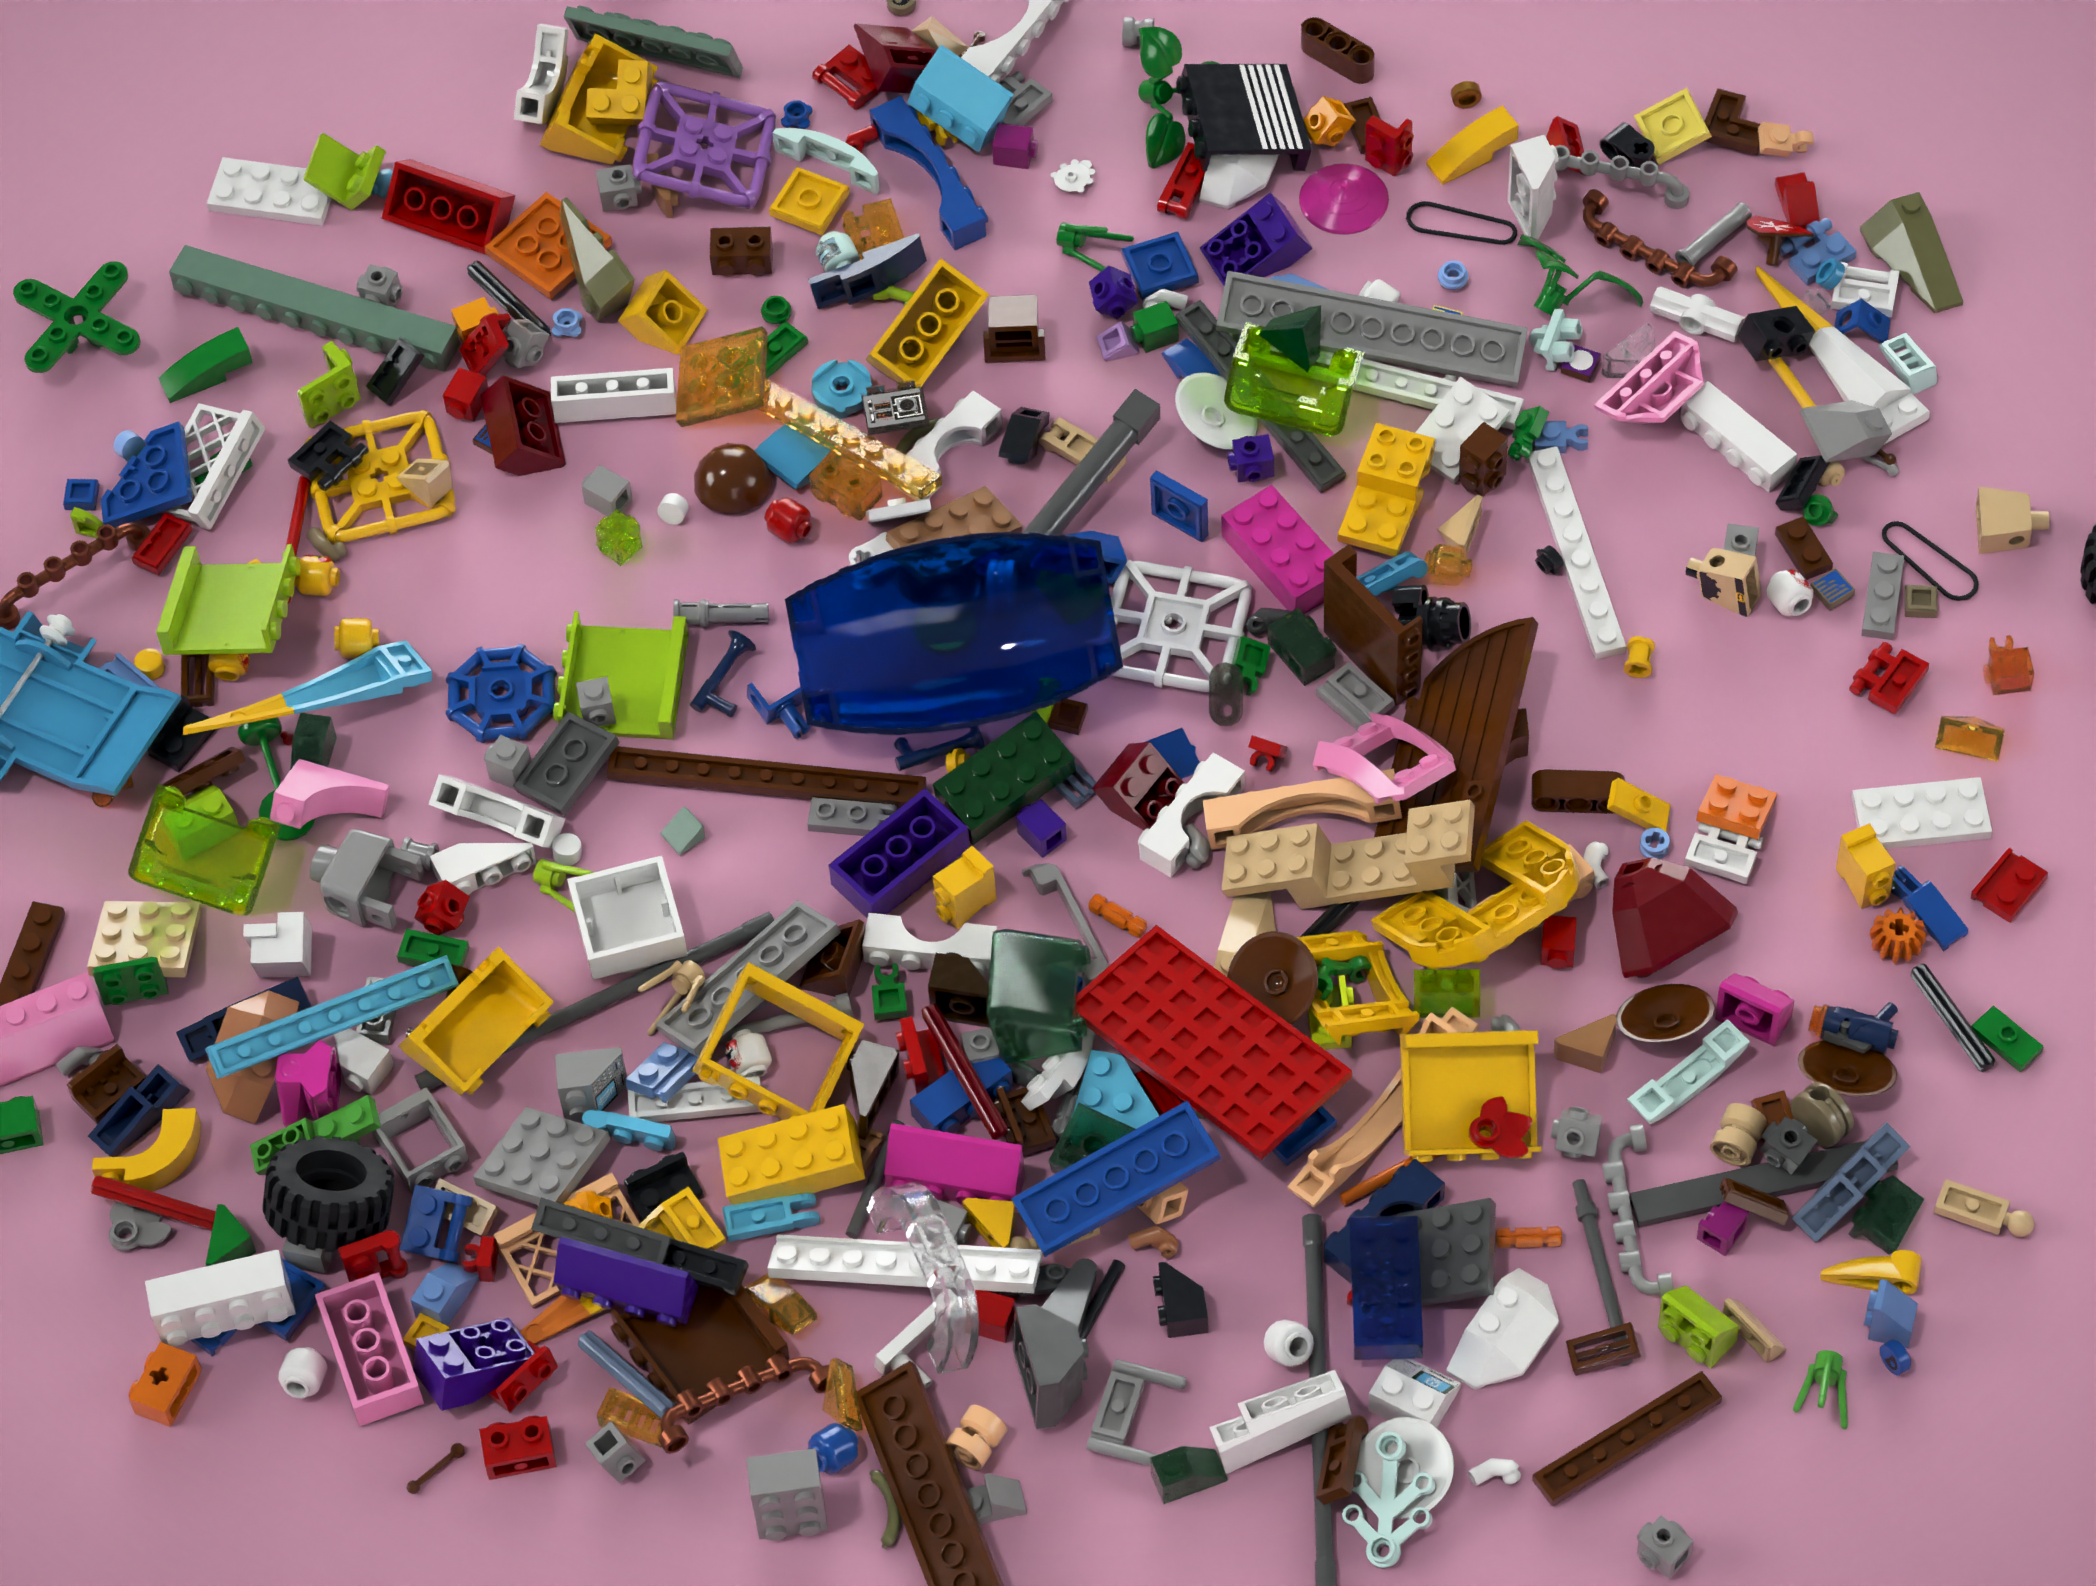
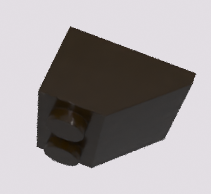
M936 952L928 983L930 1004L938 1005L946 1021L987 1028L993 1027L996 1029L994 990L968 957H963L953 952L946 954Z

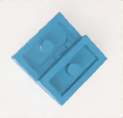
M798 416L776 430L754 451L762 458L767 468L794 489H798L816 480L819 469L839 460L843 449Z

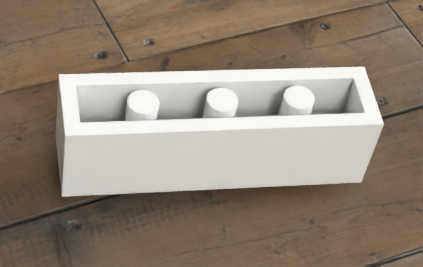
M673 368L551 377V403L555 423L677 414V392Z
M1709 381L1705 382L1704 386L1681 406L1680 420L1687 429L1695 431L1710 448L1718 450L1732 466L1741 469L1755 485L1761 486L1768 493L1788 478L1794 470L1797 453Z

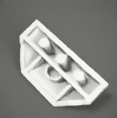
M1279 154L1211 155L1201 189L1200 203L1228 210L1235 206V203L1247 199L1262 190L1268 183Z
M1520 1268L1502 1277L1494 1288V1295H1489L1466 1327L1446 1373L1474 1390L1483 1388L1485 1385L1500 1383L1522 1376L1559 1324L1548 1285Z

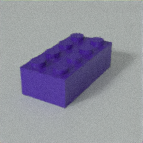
M923 789L828 865L831 885L866 918H868V913L888 914L931 880L933 875L946 868L970 847L968 827L930 792Z

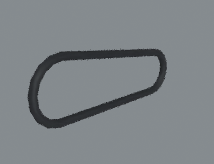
M1422 201L1415 203L1406 213L1408 225L1413 230L1421 233L1494 244L1511 243L1517 236L1515 225L1507 220L1434 202ZM1420 206L1436 207L1505 224L1512 228L1513 234L1509 239L1497 240L1424 229L1412 223L1411 213Z
M1894 521L1886 524L1882 529V538L1885 543L1897 554L1903 555L1904 560L1933 586H1937V589L1944 596L1960 601L1969 599L1977 592L1979 582L1977 576L1970 569L1909 525ZM1892 526H1901L1969 574L1974 582L1972 591L1962 596L1948 593L1887 538V530Z

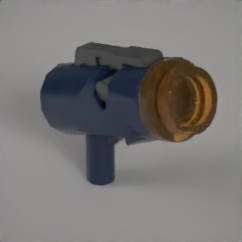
M1888 1002L1876 1015H1868L1849 1008L1833 1007L1823 1004V1007L1815 1005L1808 1031L1816 1032V1036L1822 1040L1838 1046H1845L1860 1053L1871 1050L1886 1054L1887 1048L1894 1050L1899 1030L1893 1029L1894 1022L1889 1020L1898 1012V1008L1895 1004Z

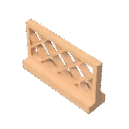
M612 1172L571 1193L565 1201L576 1198V1194L579 1192L594 1191L596 1195L609 1197L611 1201L615 1199L618 1201L622 1211L617 1221L623 1222L626 1215L630 1222L627 1224L633 1226L640 1224L619 1189L618 1182ZM536 1212L493 1234L499 1254L505 1259L532 1308L559 1295L562 1291L556 1285L554 1286L555 1267L553 1273L535 1269L539 1253L553 1257L557 1256L556 1250L541 1247L544 1237L547 1235L531 1230ZM538 1240L537 1245L532 1244L533 1242ZM522 1248L534 1251L530 1267L516 1264L511 1254ZM521 1272L528 1273L526 1280ZM532 1275L551 1279L548 1290L534 1296L529 1287Z

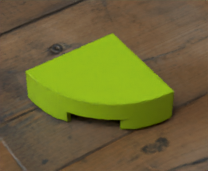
M74 507L70 517L76 534L98 539L97 530L104 525L103 522L93 514Z

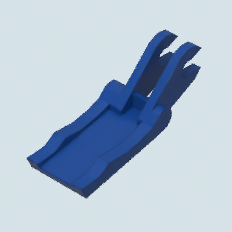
M1901 865L1897 867L1898 869L1894 871L1895 875L1893 876L1891 893L1902 899L1904 905L1912 910V912L1914 911L1919 920H1923L1928 933L1937 941L1943 951L1948 949L1949 945L1960 937H1965L1968 934L1967 926L1931 881L1928 880L1921 884L1905 867Z

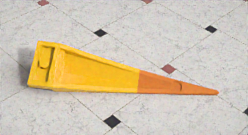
M689 1187L661 1203L637 1226L706 1249L712 1246L716 1250L726 1243V1238ZM561 1295L519 1332L526 1341L529 1340L533 1344H537L606 1308L594 1305L591 1298L581 1296L580 1300H574Z

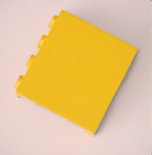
M1538 1031L1400 1034L1403 1155L1413 1156V1160L1416 1159L1419 1162L1433 1161V1155H1446V1161L1466 1160V1154H1479V1160L1499 1159V1155L1492 1148L1482 1149L1472 1143L1469 1137V1128L1471 1123L1480 1117L1482 1105L1489 1099L1501 1096L1506 1101L1507 1112L1520 1113L1532 1118V1124L1527 1134L1521 1139L1526 1144L1528 1153L1513 1159L1532 1158V1152H1541L1542 1146H1537L1534 1044H1538ZM1485 1130L1480 1131V1134L1484 1137L1491 1136L1490 1133Z

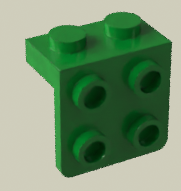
M156 957L141 958L93 968V977L104 1006L110 1004L122 1005L127 1001L138 999H155L160 995L169 994L167 977H164Z

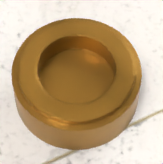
M1473 81L1460 82L1451 89L1452 102L1459 108L1473 107L1482 98L1480 86Z

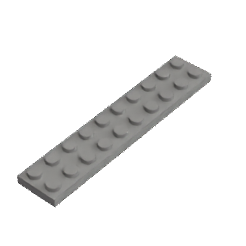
M1227 271L1216 331L1263 339L1259 334L1271 319L1321 305L1320 350L1517 388L1528 331L1527 327Z

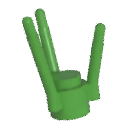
M1831 1350L1817 1352L1815 1363L1810 1364L1808 1367L1807 1377L1798 1394L1793 1411L1798 1412L1814 1378L1820 1384L1819 1408H1823L1825 1405L1828 1386H1833L1837 1382L1841 1427L1846 1429L1848 1427L1845 1389L1847 1372L1842 1369L1843 1357L1839 1353Z

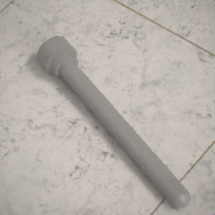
M848 992L835 995L836 999L829 1000L830 1003L828 1005L854 1018ZM791 1013L741 1024L729 1030L720 1038L718 1043L732 1040V1035L740 1030L750 1029L751 1033L760 1034L806 1023V1021Z

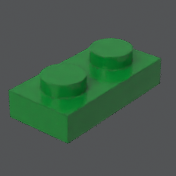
M406 929L397 953L398 963L419 966L447 955L451 965L463 967L470 947L468 941Z

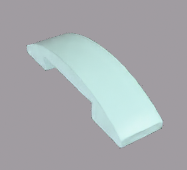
M777 128L773 131L775 152L799 162L808 154L850 172L852 185L876 195L879 193L877 170L862 153L849 144L835 137L812 130Z
M1727 1019L1703 1038L1702 1046L1655 1082L1651 1079L1631 1095L1627 1101L1649 1124L1654 1123L1671 1114L1708 1087L1750 1045V1041Z

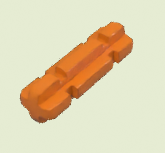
M1094 894L1088 903V909L1098 916L1103 914V919L1123 930L1129 929L1128 933L1140 938L1148 927L1146 920L1139 916L1133 917V913L1113 901L1108 903V899L1100 894Z
M1559 1226L1547 1227V1230H1542V1227L1515 1228V1231H1510V1228H1498L1496 1230V1245L1498 1248H1511L1513 1244H1515L1516 1248L1543 1247V1244L1546 1243L1548 1247L1560 1246L1562 1244V1230Z

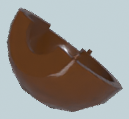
M727 443L713 448L700 460L694 473V492L699 501L711 510L722 513L744 512L756 507L768 496L773 486L771 475L762 458L751 447L744 444Z

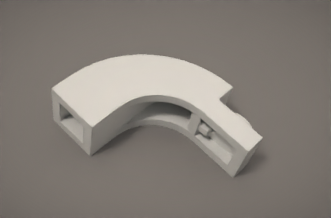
M546 24L537 25L533 64L526 84L517 90L514 120L544 124L552 116L562 93L569 56L566 55L569 28Z

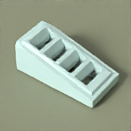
M1907 333L1879 344L1880 351L1898 378L1911 388L1912 394L1937 384L1936 366ZM1905 347L1907 348V349H1905V350H1903V351H1901V352H1898V353H1896V354L1894 353V352H1896V351H1898V350H1900V349H1903V348H1905Z

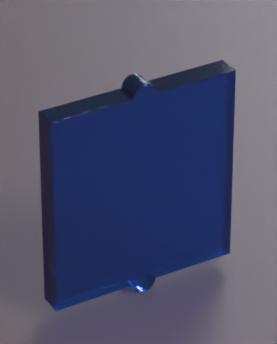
M1183 728L1145 741L1152 743L1181 779L1193 775L1197 765L1200 763L1195 754L1196 747L1190 744Z

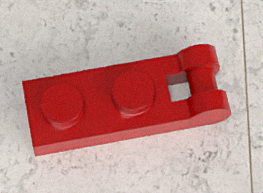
M1187 143L1159 198L1157 211L1165 214L1169 211L1175 213L1178 218L1185 220L1188 218L1191 206L1203 184L1206 172L1202 171L1199 159L1195 158V144ZM1174 196L1182 198L1180 202L1172 199Z

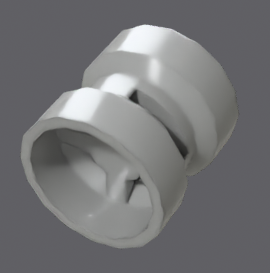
M1124 17L1122 46L1141 45L1139 28L1155 27V20L1145 18L1143 21H1138L1134 17Z

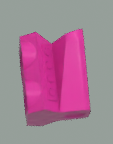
M319 1039L305 1054L284 1053L278 1057L275 1078L282 1120L285 1127L305 1118L309 1112L317 1120L338 1110L341 1068L340 1064L336 1063L335 1047H330Z

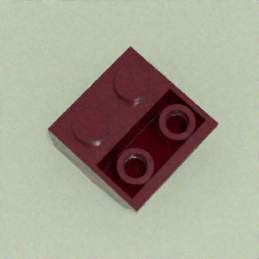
M1151 742L1129 743L1092 789L1111 812L1145 830L1146 828L1150 829L1155 824L1157 816L1164 806L1167 805L1169 807L1175 799L1177 790L1184 782Z

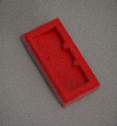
M165 512L131 557L133 564L160 575L192 532V525Z

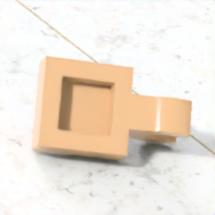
M1762 122L1758 127L1760 154L1788 157L1793 151L1807 152V144L1813 145L1814 143L1813 132L1799 131L1791 133L1790 125Z

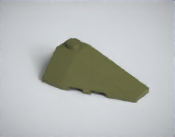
M1920 192L1890 200L1860 226V232L1871 253L1877 259L1882 258L1891 267L1890 269L1899 270V276L1911 286V291L1934 313L1963 305L1964 301L1933 218Z
M567 197L562 199L559 215L580 290L581 302L586 312L592 313L598 322L628 306L635 279L619 255L613 249L607 251L604 248L603 237L598 232L592 234L589 231L587 219Z

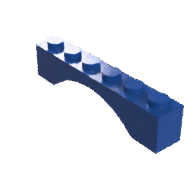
M901 96L870 109L871 125L873 124L876 127L879 135L878 139L884 148L914 160L934 179L942 197L939 209L940 229L953 249L957 250L985 237V223L988 222L986 212L981 206H976L971 190L968 186L963 187L956 168L953 165H948L940 145H934L929 129L926 125L921 126L915 109L911 105H907Z

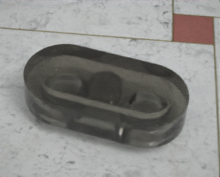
M1226 662L1214 666L1209 675V714L1211 719L1220 726H1233L1240 721L1243 715V674L1238 666ZM1226 673L1232 675V682L1228 685L1223 680ZM1229 704L1232 707V713L1227 717L1223 709Z

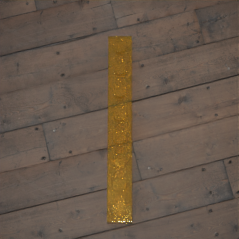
M760 376L740 390L742 401L919 499H923L942 485L941 474L763 376Z

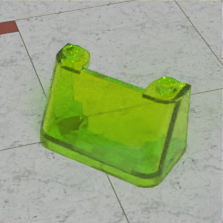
M1245 322L1231 362L1224 394L1226 406L1231 411L1325 436L1338 435L1343 430L1365 352L1351 348L1338 349L1334 352L1330 365L1315 362L1310 370L1306 372L1283 353L1271 350L1272 345L1259 335L1264 328L1263 326Z
M157 784L131 859L128 875L134 881L146 886L200 902L201 904L231 914L249 915L258 896L281 825L273 823L265 817L250 820L246 827L185 808L186 798L180 790L172 786L165 787Z

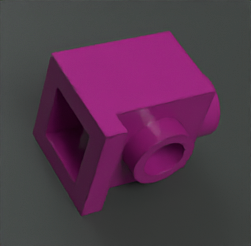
M1723 1201L1720 1207L1715 1205L1708 1213L1706 1220L1702 1219L1699 1222L1697 1240L1726 1256L1747 1228L1749 1211Z

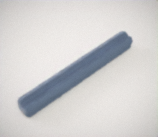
M587 1331L579 1336V1348L659 1418L663 1416L666 1410L675 1405L673 1401L595 1333Z

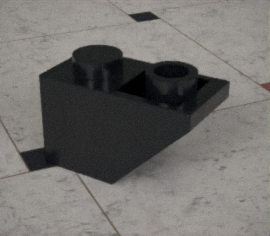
M1159 1262V1275L1153 1276L1155 1296H1162L1163 1306H1157L1160 1326L1167 1327L1168 1338L1209 1333L1203 1287L1168 1263Z

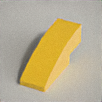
M1501 105L1452 137L1426 161V166L1439 182L1444 185L1493 160V152L1517 141L1519 124Z

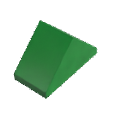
M217 1204L205 1263L206 1266L248 1257L256 1253L251 1236L224 1204Z

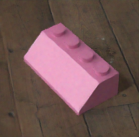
M88 972L0 1006V1087L56 1065L58 1061L79 1046L99 1048L115 1041Z

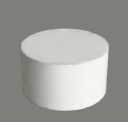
M670 493L663 497L657 513L664 522L677 525L683 521L688 512L689 505L682 496Z
M570 833L560 834L555 837L552 842L553 859L565 866L576 864L582 855L580 839Z

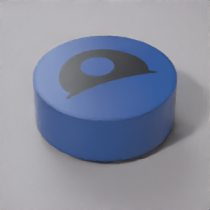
M1892 1339L1880 1346L1881 1359L1892 1374L1899 1376L1910 1369V1356L1900 1342Z

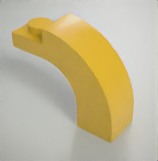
M196 1108L163 1109L160 1134L149 1149L128 1157L93 1158L92 1171L94 1176L99 1175L151 1192L168 1185L185 1171L197 1152L201 1134V1122Z

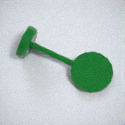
M276 717L242 724L237 731L240 741L249 746L261 745L275 788L274 791L270 792L262 800L259 808V821L262 828L271 837L283 841L296 840L306 835L313 827L315 819L304 824L301 829L270 820L274 792L281 784V780L268 742L274 740L281 733L282 725L280 719Z

